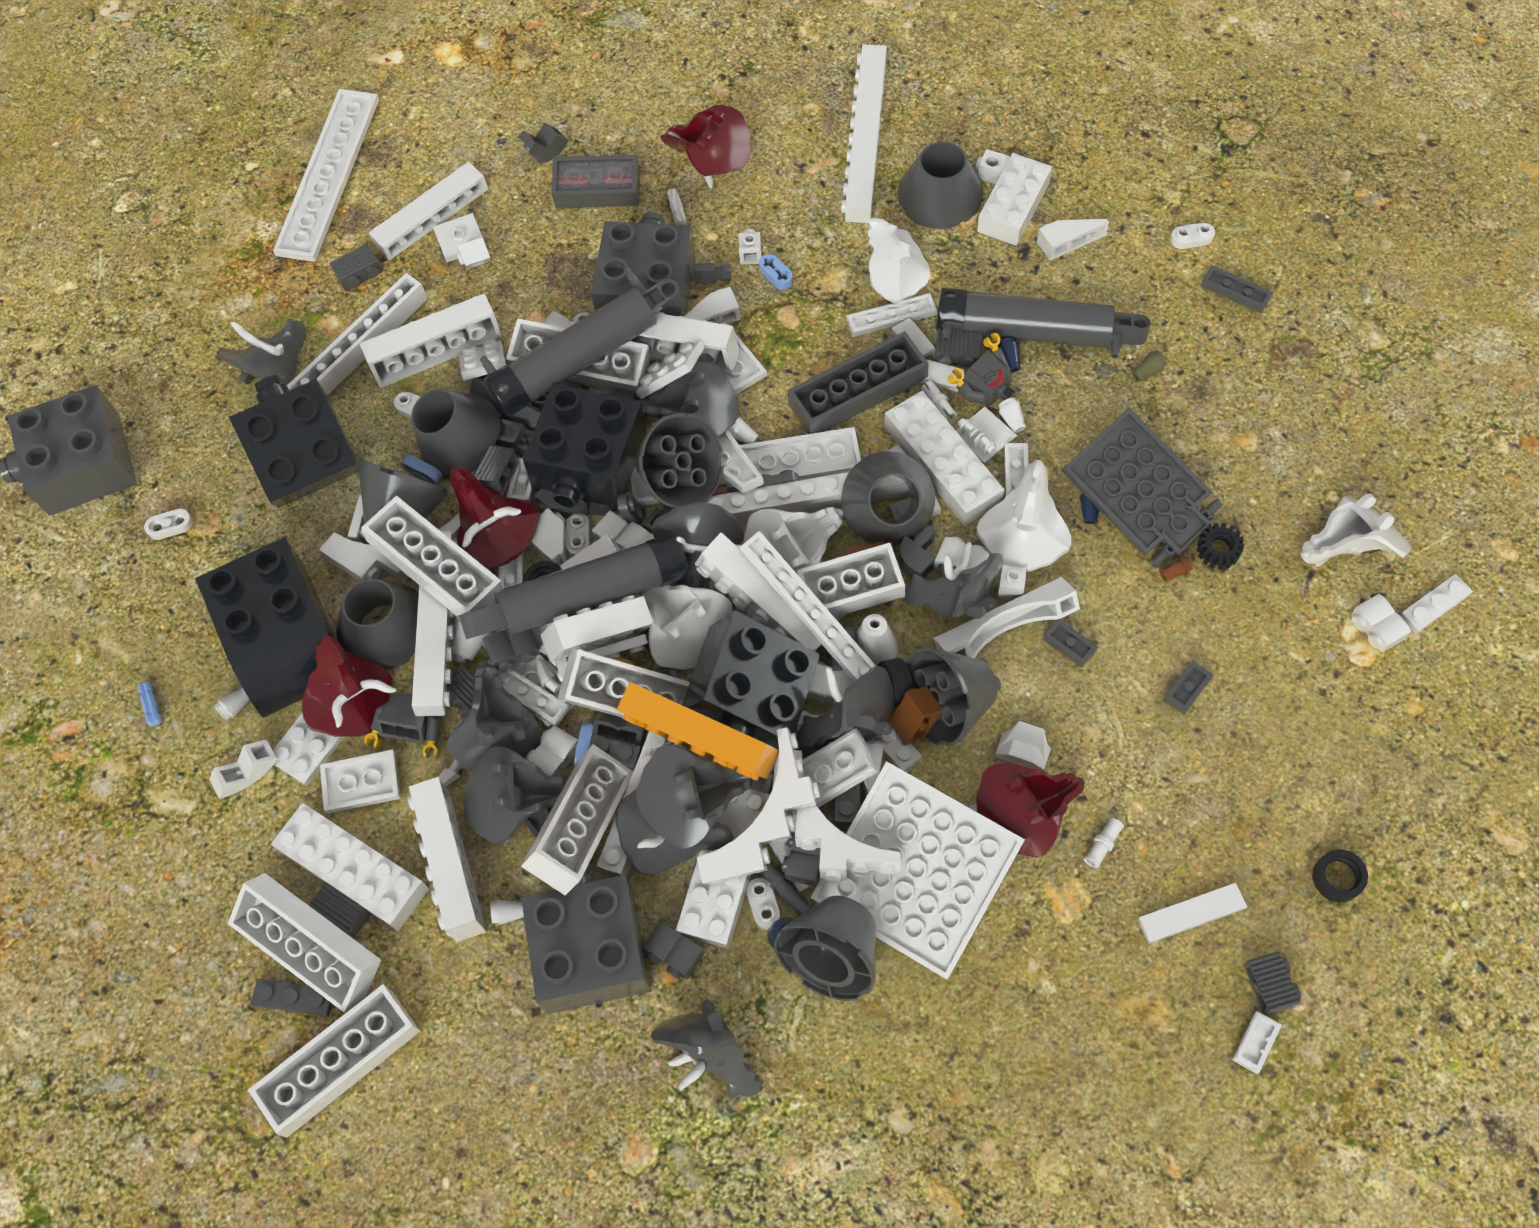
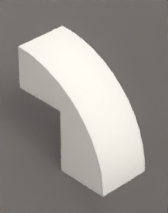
M267 739L243 745L237 762L213 768L209 780L218 798H225L258 781L272 768L277 758Z

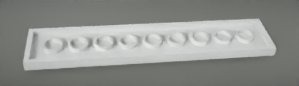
M344 89L338 90L273 252L275 256L316 262L379 102L377 94Z
M855 427L739 445L761 475H776L784 470H792L798 473L799 480L850 472L861 460ZM634 468L631 476L633 496L643 506L660 503L649 493L636 468ZM723 477L721 478L719 485L727 484L728 492L738 491Z

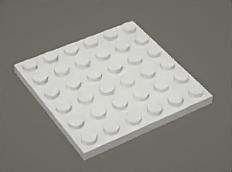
M886 761L846 835L878 849L901 852L900 872L882 874L879 871L868 870L865 873H857L852 871V869H847V879L832 882L821 878L810 898L820 903L830 896L838 895L859 902L874 917L876 937L948 980L1025 839Z

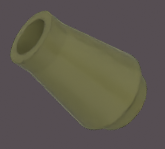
M1159 351L1150 352L1131 371L1132 375L1140 382L1149 376L1163 371L1167 361Z

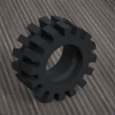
M1215 523L1213 527L1211 525L1208 526L1206 531L1202 532L1198 541L1197 553L1200 552L1198 557L1200 560L1205 558L1203 562L1205 565L1210 562V568L1214 569L1218 565V570H1223L1224 566L1228 569L1232 564L1235 565L1243 552L1244 544L1242 543L1244 538L1243 536L1239 537L1241 532L1239 530L1233 532L1234 526L1232 525L1229 529L1226 528L1227 523H1222L1221 527H1219L1218 523ZM1214 540L1224 541L1228 544L1229 551L1225 553L1218 552L1212 547L1211 543Z

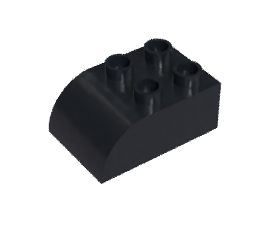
M283 537L195 578L228 661L246 695L263 718L303 699L308 685V678L317 668L315 654H317L316 646L321 643L322 637L325 635L336 638L302 560L288 540Z

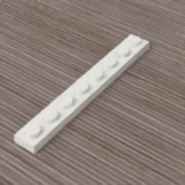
M760 531L741 545L739 549L854 682L861 675L876 666Z

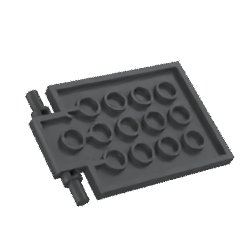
M1130 408L1061 470L1144 556L1158 543L1162 542L1164 544L1159 549L1160 552L1150 561V564L1155 568L1173 555L1178 558L1202 535V532L1212 525L1210 522L1213 518L1212 515L1222 506V503L1215 499L1210 505L1202 508L1200 511L1196 508L1212 491Z

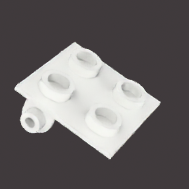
M986 407L982 408L970 419L965 420L962 418L958 422L959 428L956 430L983 463L987 462L1004 448L1005 443H1010L1017 437V434Z

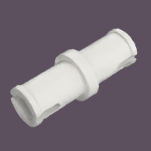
M927 381L926 384L929 388L923 385L921 390L948 422L953 421L949 415H952L955 419L957 413L948 403L947 396L940 392L934 381Z
M1109 818L1100 835L1095 836L1094 845L1084 858L1086 864L1093 868H1099L1107 852L1112 851L1115 839L1124 828V825L1119 820Z

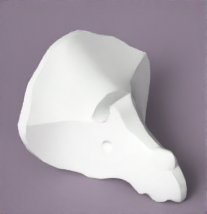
M870 218L868 226L869 244L874 248L869 259L871 286L883 298L893 303H900L903 300L914 297L927 285L930 278V267L923 257L920 248L913 241L908 231L897 229L896 225L882 219Z
M1035 460L1026 467L1018 486L1004 500L985 513L979 520L976 529L977 536L990 555L999 553L1003 557V565L1027 568L1026 572L1052 564L1069 552L1071 547V534L1049 494L1048 472L1041 460Z
M1365 494L1359 500L1344 496L1339 501L1336 509L1330 514L1324 529L1319 534L1312 535L1311 539L1303 544L1300 556L1306 563L1315 564L1316 567H1320L1328 559L1340 554L1349 553L1362 556L1360 553L1364 551L1383 549L1404 558L1412 548L1392 525L1394 517L1389 512L1380 515L1370 507L1375 504L1376 499L1372 494Z
M829 507L808 514L777 509H761L749 517L744 543L760 531L797 574V570L821 562L829 537L837 531L843 522V511L839 508Z
M667 585L642 592L654 622L649 629V647L654 662L660 667L682 670L695 668L709 627L732 612L730 600L715 590L693 588L686 585Z

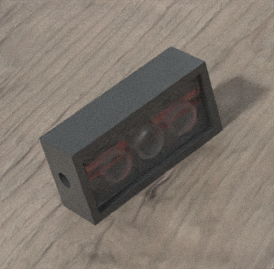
M637 155L553 157L551 195L556 208L639 206L640 166Z

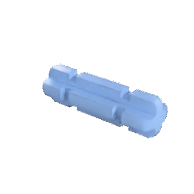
M148 681L138 684L137 689L138 693L141 694L140 700L144 714H146L147 724L150 727L160 725L162 719L161 715L158 714L159 708L156 697L153 695L152 684Z

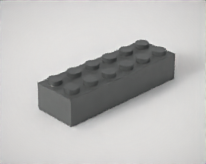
M906 331L787 390L788 405L808 434L824 432L924 381L928 377L929 363Z

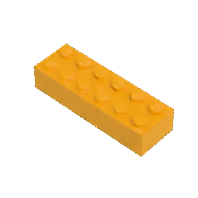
M629 682L617 707V711L624 714L622 719L690 749L701 756L711 760L713 758L714 762L732 770H735L736 766H738L736 772L758 781L759 776L768 779L779 755V750L632 682Z

